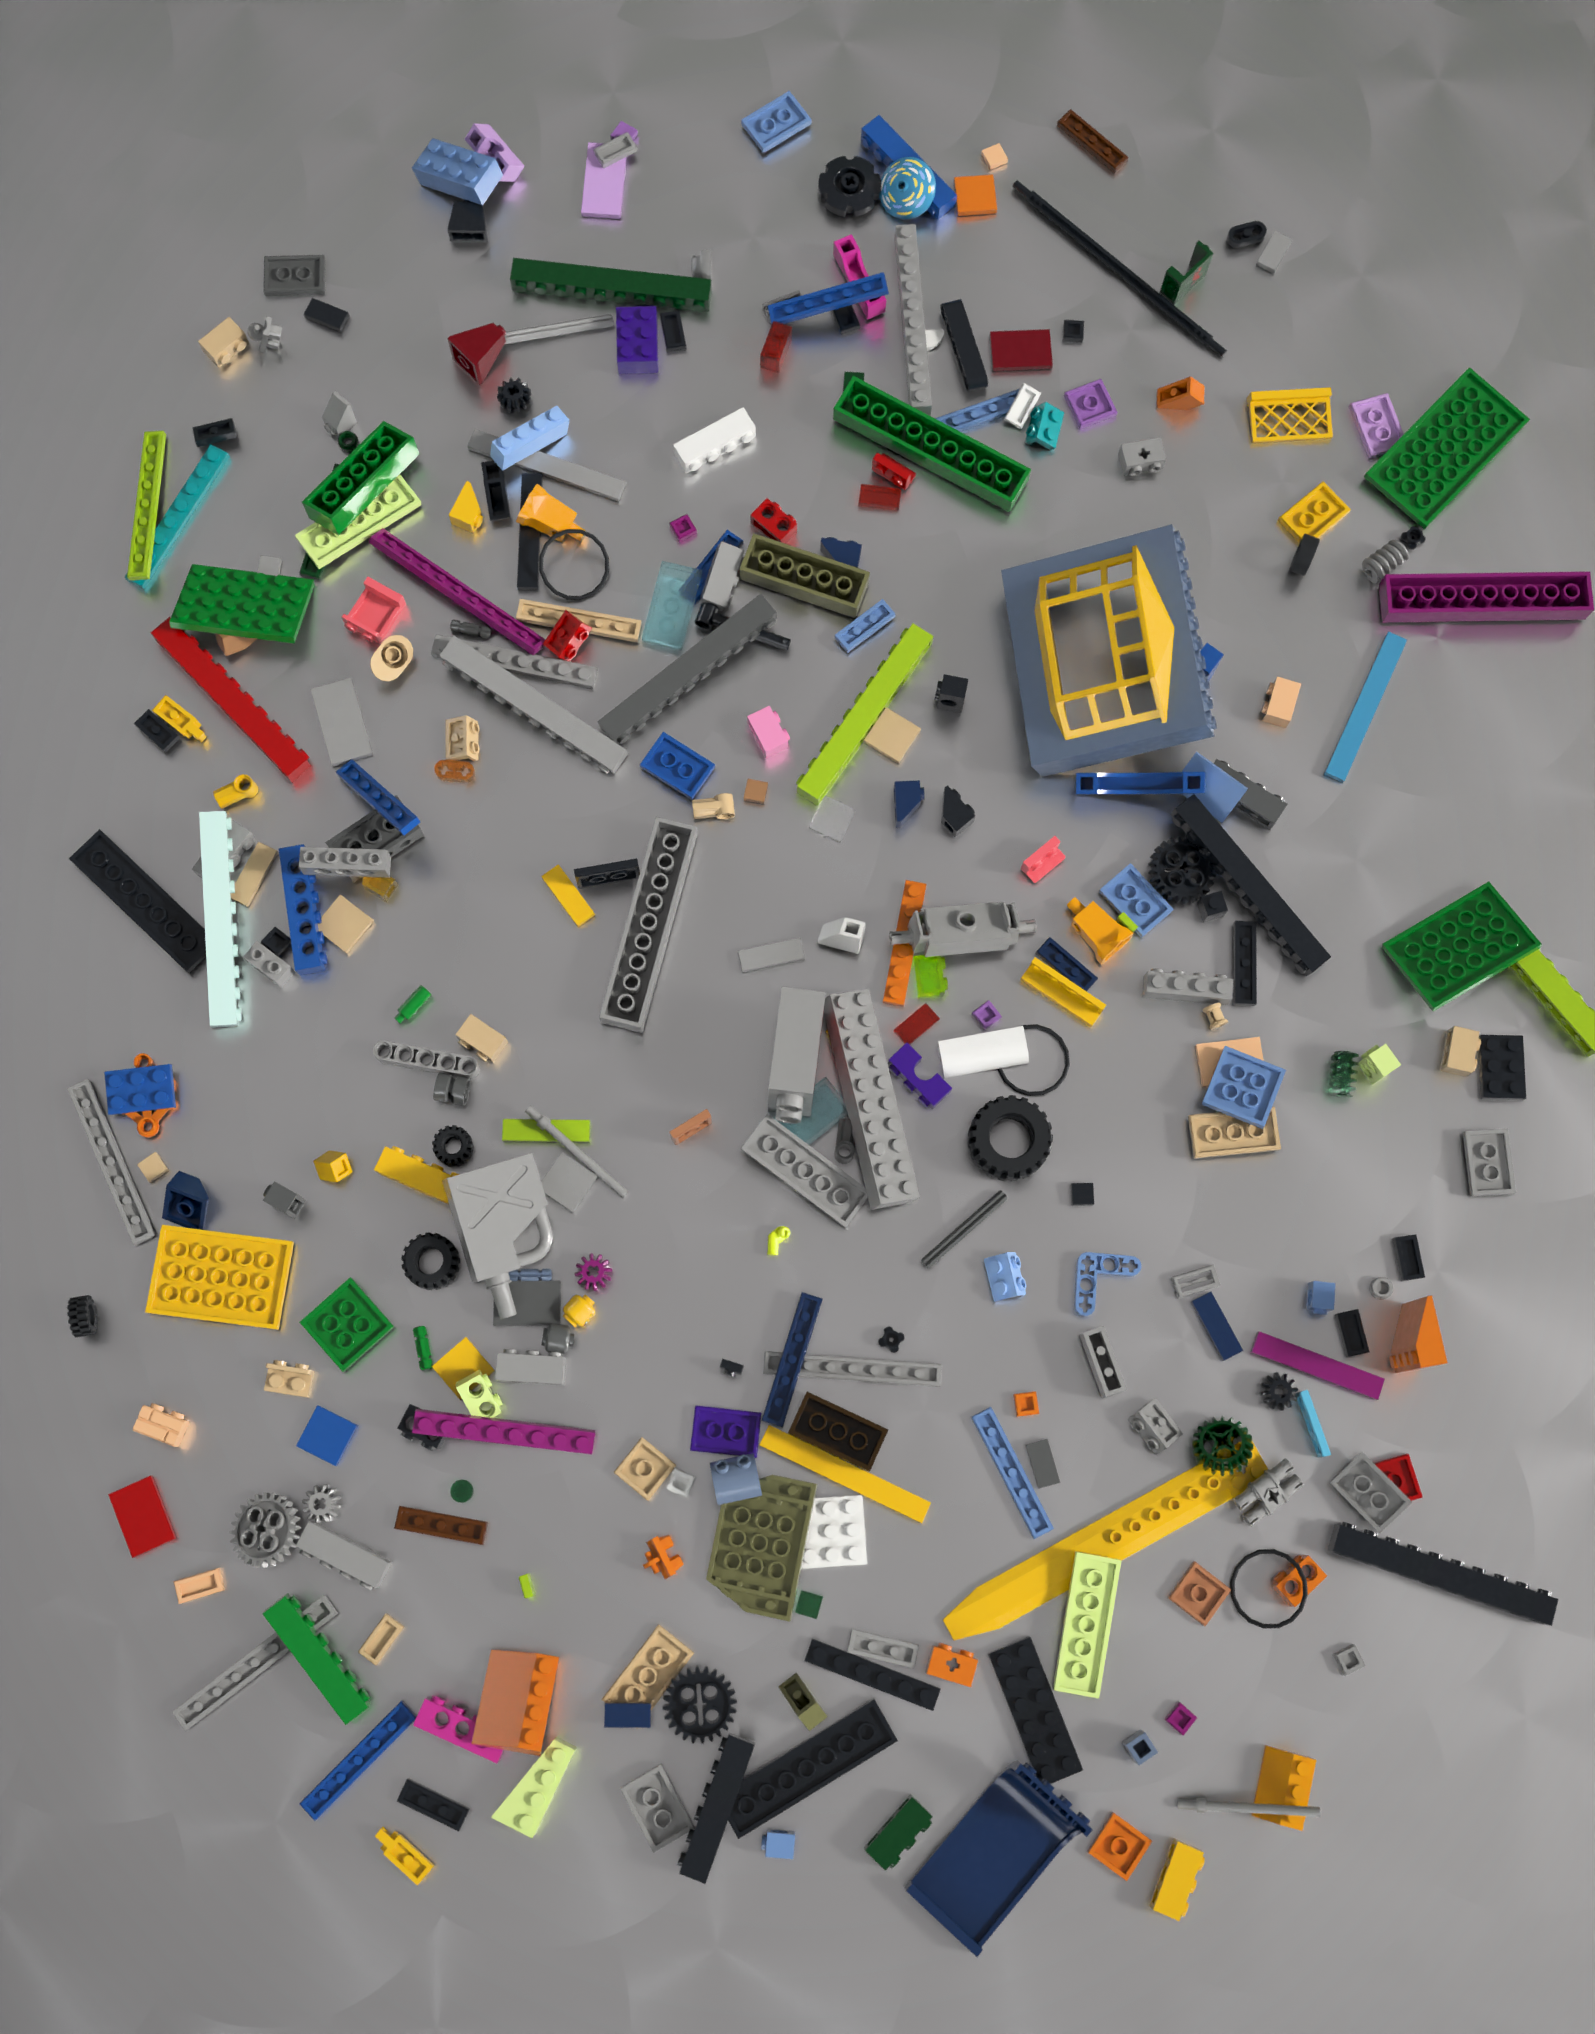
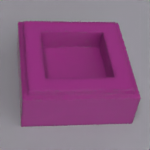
M688 514L669 523L679 542L697 534V530Z
M1178 1701L1164 1720L1181 1735H1184L1197 1717Z

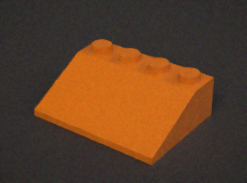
M1432 1295L1404 1303L1401 1306L1391 1347V1356L1389 1357L1392 1369H1395V1373L1448 1363Z
M491 1650L471 1744L540 1756L559 1657L539 1653Z

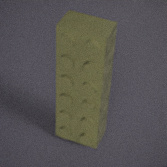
M753 533L739 569L740 580L856 618L870 579V572L755 533Z

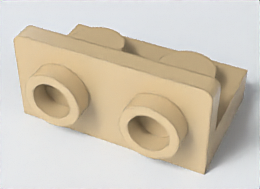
M467 715L445 720L446 760L450 762L466 758L473 761L478 760L480 750L478 744V721Z
M274 1360L273 1364L266 1363L268 1371L264 1391L310 1397L315 1371L308 1370L309 1365L296 1363L295 1367L286 1366L287 1362Z

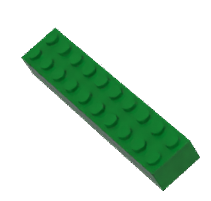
M855 376L851 378L833 408V420L1009 513L1029 480L1030 468Z

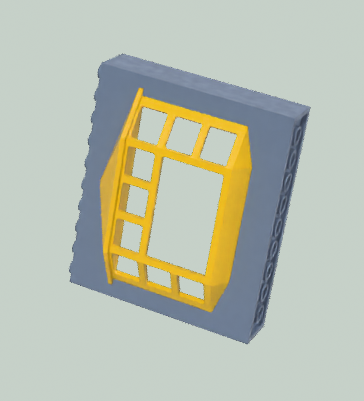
M1172 524L1001 570L1031 766L1042 777L1215 737L1214 729H1217L1215 717L1212 716L1210 709H1213V702L1211 696H1208L1207 689H1210V684L1203 670L1206 669V662L1200 652V649H1203L1201 637L1197 633V629H1199L1197 616L1195 617L1193 612L1196 609L1194 597H1191L1190 590L1193 589L1191 578L1188 577L1186 572L1189 570V564L1183 554V551L1186 550L1185 542L1181 538L1179 530L1176 531ZM1132 561L1131 578L1108 584V567ZM1101 570L1100 586L1077 592L1078 575ZM1070 578V594L1048 600L1047 584ZM1133 585L1137 609L1113 615L1110 591ZM1103 594L1117 681L1063 695L1049 607ZM1139 617L1143 641L1118 647L1115 623ZM1144 649L1148 674L1124 680L1120 656ZM1150 682L1156 709L1132 714L1126 687ZM1118 689L1125 717L1101 722L1094 696ZM1087 697L1094 724L1071 730L1067 720L1065 702Z

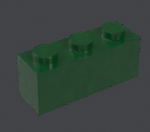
M910 1794L864 1846V1849L885 1871L888 1867L892 1869L900 1861L899 1855L904 1849L908 1851L917 1841L915 1839L916 1835L920 1831L924 1833L932 1824L930 1819L933 1816Z

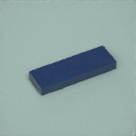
M1051 937L1035 953L1052 969L1085 991H1088L1098 979Z
M1212 1292L1191 1301L1222 1361L1243 1351Z

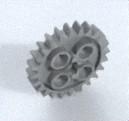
M264 1492L263 1495L255 1494V1500L248 1498V1506L240 1505L242 1513H235L238 1521L231 1522L236 1528L230 1531V1534L235 1535V1538L230 1543L237 1544L233 1551L239 1553L238 1559L244 1560L245 1564H252L253 1567L257 1568L259 1566L267 1568L268 1565L276 1566V1560L284 1561L283 1554L291 1555L289 1547L296 1548L293 1539L300 1538L299 1535L295 1534V1531L301 1529L300 1526L296 1525V1522L301 1518L294 1516L298 1510L291 1507L293 1502L286 1500L287 1497L279 1496L276 1493ZM274 1540L273 1546L270 1547L271 1541Z

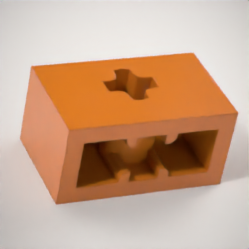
M939 1643L938 1647L932 1645L925 1673L971 1687L978 1659L973 1658L974 1653L962 1649L960 1653L951 1651L952 1646ZM952 1658H955L958 1666L949 1670L950 1667L946 1664L947 1660L951 1661Z

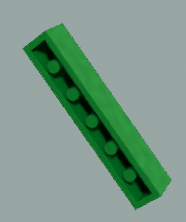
M287 1593L267 1608L263 1615L346 1725L369 1707L370 1696L363 1687L359 1688L355 1683L357 1679L350 1669L345 1670L341 1662L343 1660L335 1650L332 1652L327 1646L329 1641L322 1632L318 1634L313 1627L315 1622L309 1614L304 1615L301 1611L299 1600L294 1595L290 1596Z

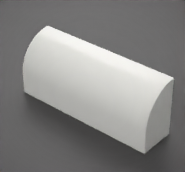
M1023 1026L938 1041L944 1078L1029 1063Z

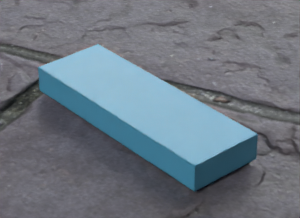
M1309 1391L1297 1392L1295 1396L1297 1397L1317 1457L1331 1455Z

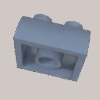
M754 1453L710 1462L718 1505L762 1496Z

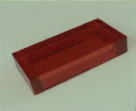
M861 484L858 506L898 511L901 489Z
M925 1003L896 1027L893 1032L904 1044L908 1042L911 1045L936 1024L940 1018Z

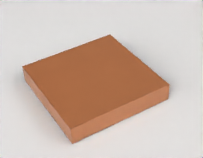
M705 1109L671 1130L670 1136L673 1143L678 1145L711 1125V1114Z
M1193 1561L1167 1598L1206 1627L1231 1589Z

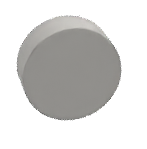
M1378 1277L1370 1283V1293L1376 1299H1386L1393 1293V1284L1388 1278Z

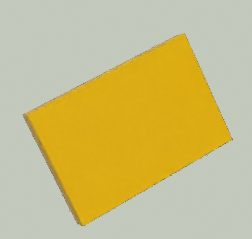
M1322 481L1282 514L1278 521L1300 543L1304 534L1319 538L1345 517L1351 509Z

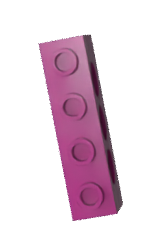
M435 1695L432 1698L427 1697L424 1699L413 1726L494 1763L500 1761L504 1750L471 1744L477 1714H474L473 1717L467 1715L464 1708L453 1705V1707L445 1705V1700ZM439 1712H444L448 1716V1722L444 1725L437 1721ZM464 1721L468 1724L469 1731L467 1734L459 1732V1722Z

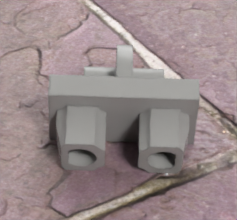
M266 316L264 326L259 323H252L248 327V336L254 341H261L259 351L266 352V347L278 350L282 326L271 324L272 318Z

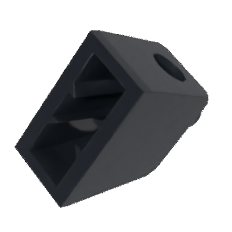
M465 199L463 202H455L453 204L448 224L450 241L488 242L482 205Z

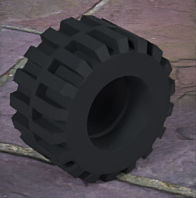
M428 1232L425 1235H417L415 1240L411 1239L409 1241L410 1245L408 1247L405 1246V1254L401 1257L405 1276L413 1284L426 1290H438L442 1286H448L449 1281L456 1278L454 1275L460 1269L458 1267V1263H460L459 1252L455 1245L438 1233L432 1234ZM430 1249L439 1250L443 1255L441 1268L433 1274L423 1273L419 1268L421 1255Z

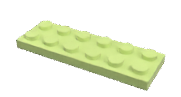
M399 474L340 535L315 522L297 533L295 538L317 568L321 569L422 504Z
M1075 1551L1053 1690L1099 1699L1122 1560Z

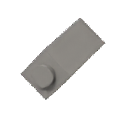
M334 391L322 418L325 423V430L333 436L335 434L339 438L342 432L352 429L357 424L350 403L338 392Z

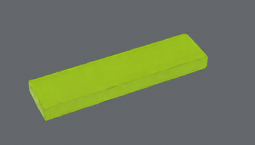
M503 1119V1142H559L545 1129H540L537 1126V1122L533 1119ZM550 1119L551 1124L572 1142L590 1143V1120Z

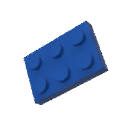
M662 732L640 763V768L693 800L714 770L715 764L665 732Z
M172 1064L104 1072L108 1115L176 1108Z

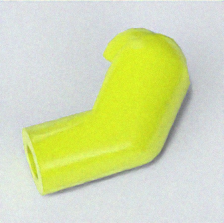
M779 1226L768 1235L767 1255H778V1244L790 1235L788 1227Z

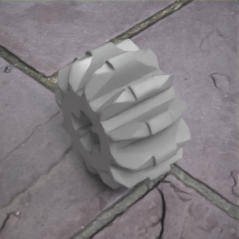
M324 1484L320 1490V1487L315 1485L313 1487L314 1493L311 1491L306 1492L310 1499L302 1500V1503L308 1504V1507L304 1508L303 1512L311 1511L307 1519L312 1520L315 1518L317 1524L321 1523L322 1518L325 1523L330 1522L329 1515L337 1517L338 1514L334 1511V1508L341 1509V1505L335 1504V1501L340 1500L341 1497L340 1495L333 1497L336 1492L335 1488H331L328 1491V1485ZM325 1499L326 1502L324 1504H326V1507L318 1508V1505H320L317 1504L318 1500Z

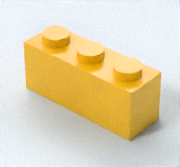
M1173 1838L1149 1905L1154 1911L1177 1921H1180L1181 1916L1184 1917L1186 1915L1189 1905L1187 1903L1189 1893L1192 1894L1197 1883L1195 1876L1197 1871H1201L1204 1865V1852Z

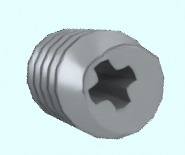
M1390 540L1388 544L1371 554L1369 558L1364 559L1362 568L1366 577L1371 582L1377 583L1378 578L1382 579L1385 574L1391 572V569H1396L1397 564H1403V559L1408 560L1409 554L1401 542Z

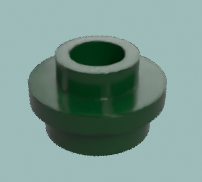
M344 431L338 438V444L342 450L349 452L357 448L359 440L355 433Z

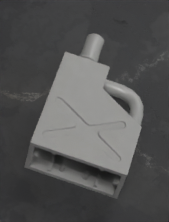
M533 1153L442 1180L472 1282L485 1280L486 1289H491L500 1319L517 1314L509 1283L512 1280H510L508 1272L520 1269V1267L535 1263L544 1258L549 1252L553 1241L552 1228L545 1208L548 1203ZM535 1218L540 1235L538 1245L532 1250L516 1254L513 1242Z

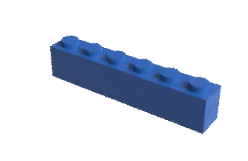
M880 115L861 128V142L863 146L869 148L874 153L875 158L886 167L904 157H915L925 162ZM933 171L936 181V192L927 212L939 220L956 206L957 194Z

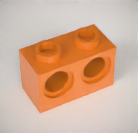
M1297 1555L1293 1559L1300 1565L1301 1569L1304 1565L1310 1568V1574L1306 1577L1307 1592L1309 1594L1327 1575L1309 1555ZM1289 1563L1291 1567L1286 1572L1284 1570L1280 1571L1274 1577L1275 1582L1271 1586L1289 1606L1296 1607L1303 1597L1302 1579L1297 1569ZM1289 1580L1294 1584V1590L1291 1593L1285 1590V1584Z

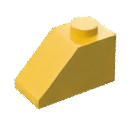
M466 481L449 513V518L452 525L474 533L476 527L479 528L481 526L483 516L471 483Z

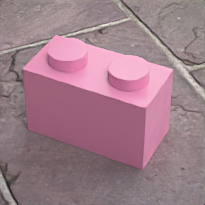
M770 706L747 716V724L765 758H769L787 749L788 740H790L787 730L785 728L782 729L779 724L781 720L778 713L772 711Z

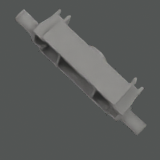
M990 902L921 908L920 912L915 911L908 923L907 931L889 932V941L891 945L909 943V945H912L913 953L924 952L925 957L1008 950L1010 944H1017L1019 933H1036L1037 925L1035 919L1019 921L1014 902L1011 904ZM970 919L973 925L965 926L960 920ZM922 923H924L927 935H923Z

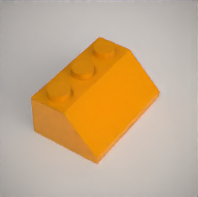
M1265 1745L1254 1803L1308 1806L1316 1760L1305 1755ZM1251 1813L1252 1816L1303 1831L1305 1816Z

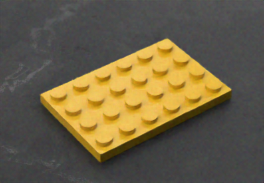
M161 1225L145 1313L279 1330L294 1242Z

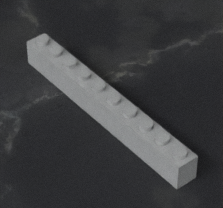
M916 224L896 225L894 239L909 405L931 416L932 400Z
M454 635L440 654L441 659L444 661L442 664L451 671L455 668L461 672L459 676L468 682L473 680L478 684L476 686L478 689L486 694L488 691L495 695L494 699L502 705L507 703L512 706L511 710L517 715L522 716L524 714L529 717L528 721L537 728L541 725L547 729L546 734L554 739L559 737L564 741V746L572 751L577 749L581 752L580 756L588 762H591V760L598 763L597 767L608 774L610 771L615 774L627 757L628 752L625 748Z

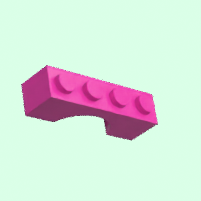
M852 234L834 241L833 256L847 282L868 277L862 261L861 251ZM885 296L859 303L867 320L885 313Z

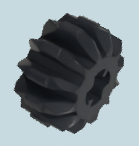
M510 377L508 383L503 381L502 386L497 389L499 393L497 399L501 402V407L503 409L507 408L509 413L513 409L517 413H519V408L526 410V404L531 402V389L528 388L526 381L521 382L519 377L516 381H513Z
M1278 1372L1273 1373V1378L1268 1375L1265 1377L1267 1383L1262 1382L1260 1384L1265 1391L1259 1392V1395H1266L1267 1398L1263 1400V1403L1267 1404L1271 1401L1270 1409L1272 1410L1276 1406L1279 1411L1284 1410L1285 1406L1290 1408L1292 1407L1290 1400H1297V1397L1292 1392H1297L1298 1388L1291 1387L1295 1380L1287 1381V1374H1283L1280 1378ZM1275 1389H1282L1283 1394H1275Z

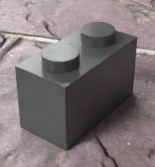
M275 1181L266 1188L263 1194L264 1202L294 1219L306 1201L298 1194Z

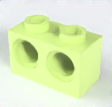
M1387 1044L1381 1047L1375 1045L1361 1055L1363 1060L1357 1063L1372 1085L1401 1066Z
M480 1370L456 1382V1388L471 1415L493 1418L501 1414L500 1406L503 1403L497 1393H492L490 1389L492 1383L488 1375H482ZM475 1382L482 1386L476 1392L469 1389V1386ZM483 1402H489L492 1404V1407L484 1411L480 1409V1405Z

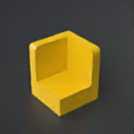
M327 1151L313 1161L320 1180L337 1183L352 1173L348 1157L343 1152Z

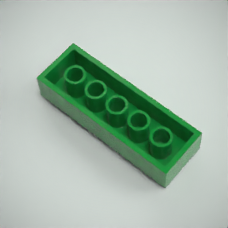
M383 421L302 501L309 519L340 535L420 454L414 438Z

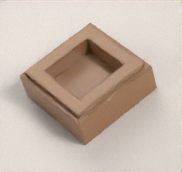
M747 779L744 801L764 804L768 782Z

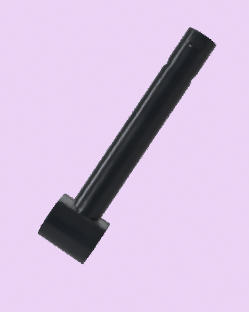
M702 602L694 623L703 629L710 630L713 625L719 627L730 617L718 614L719 609L715 605ZM766 630L760 631V635L755 639L785 651L788 650L791 642L789 638Z

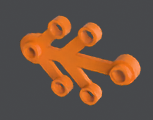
M145 1053L138 1054L134 1058V1066L136 1068L142 1067L144 1060H148L146 1067L153 1066V1059ZM174 1108L156 1110L153 1115L152 1110L143 1111V1116L137 1112L123 1115L129 1116L137 1123V1131L141 1136L150 1138L158 1133L160 1119L168 1110H173ZM151 1123V1130L146 1131V1125Z

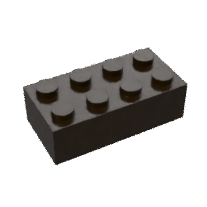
M806 1392L788 1434L870 1472L888 1429L810 1392Z

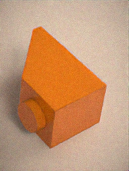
M1191 376L1157 389V408L1189 410L1204 404V385Z

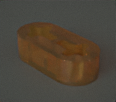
M440 760L434 767L436 776L442 781L467 783L475 777L474 767L466 761ZM447 766V769L450 771H446L445 775H442L440 770ZM464 768H468L470 773L463 776L461 772L457 771H464Z

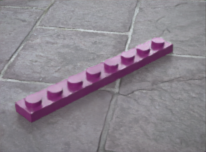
M423 1409L415 1410L412 1433L584 1454H592L595 1430Z

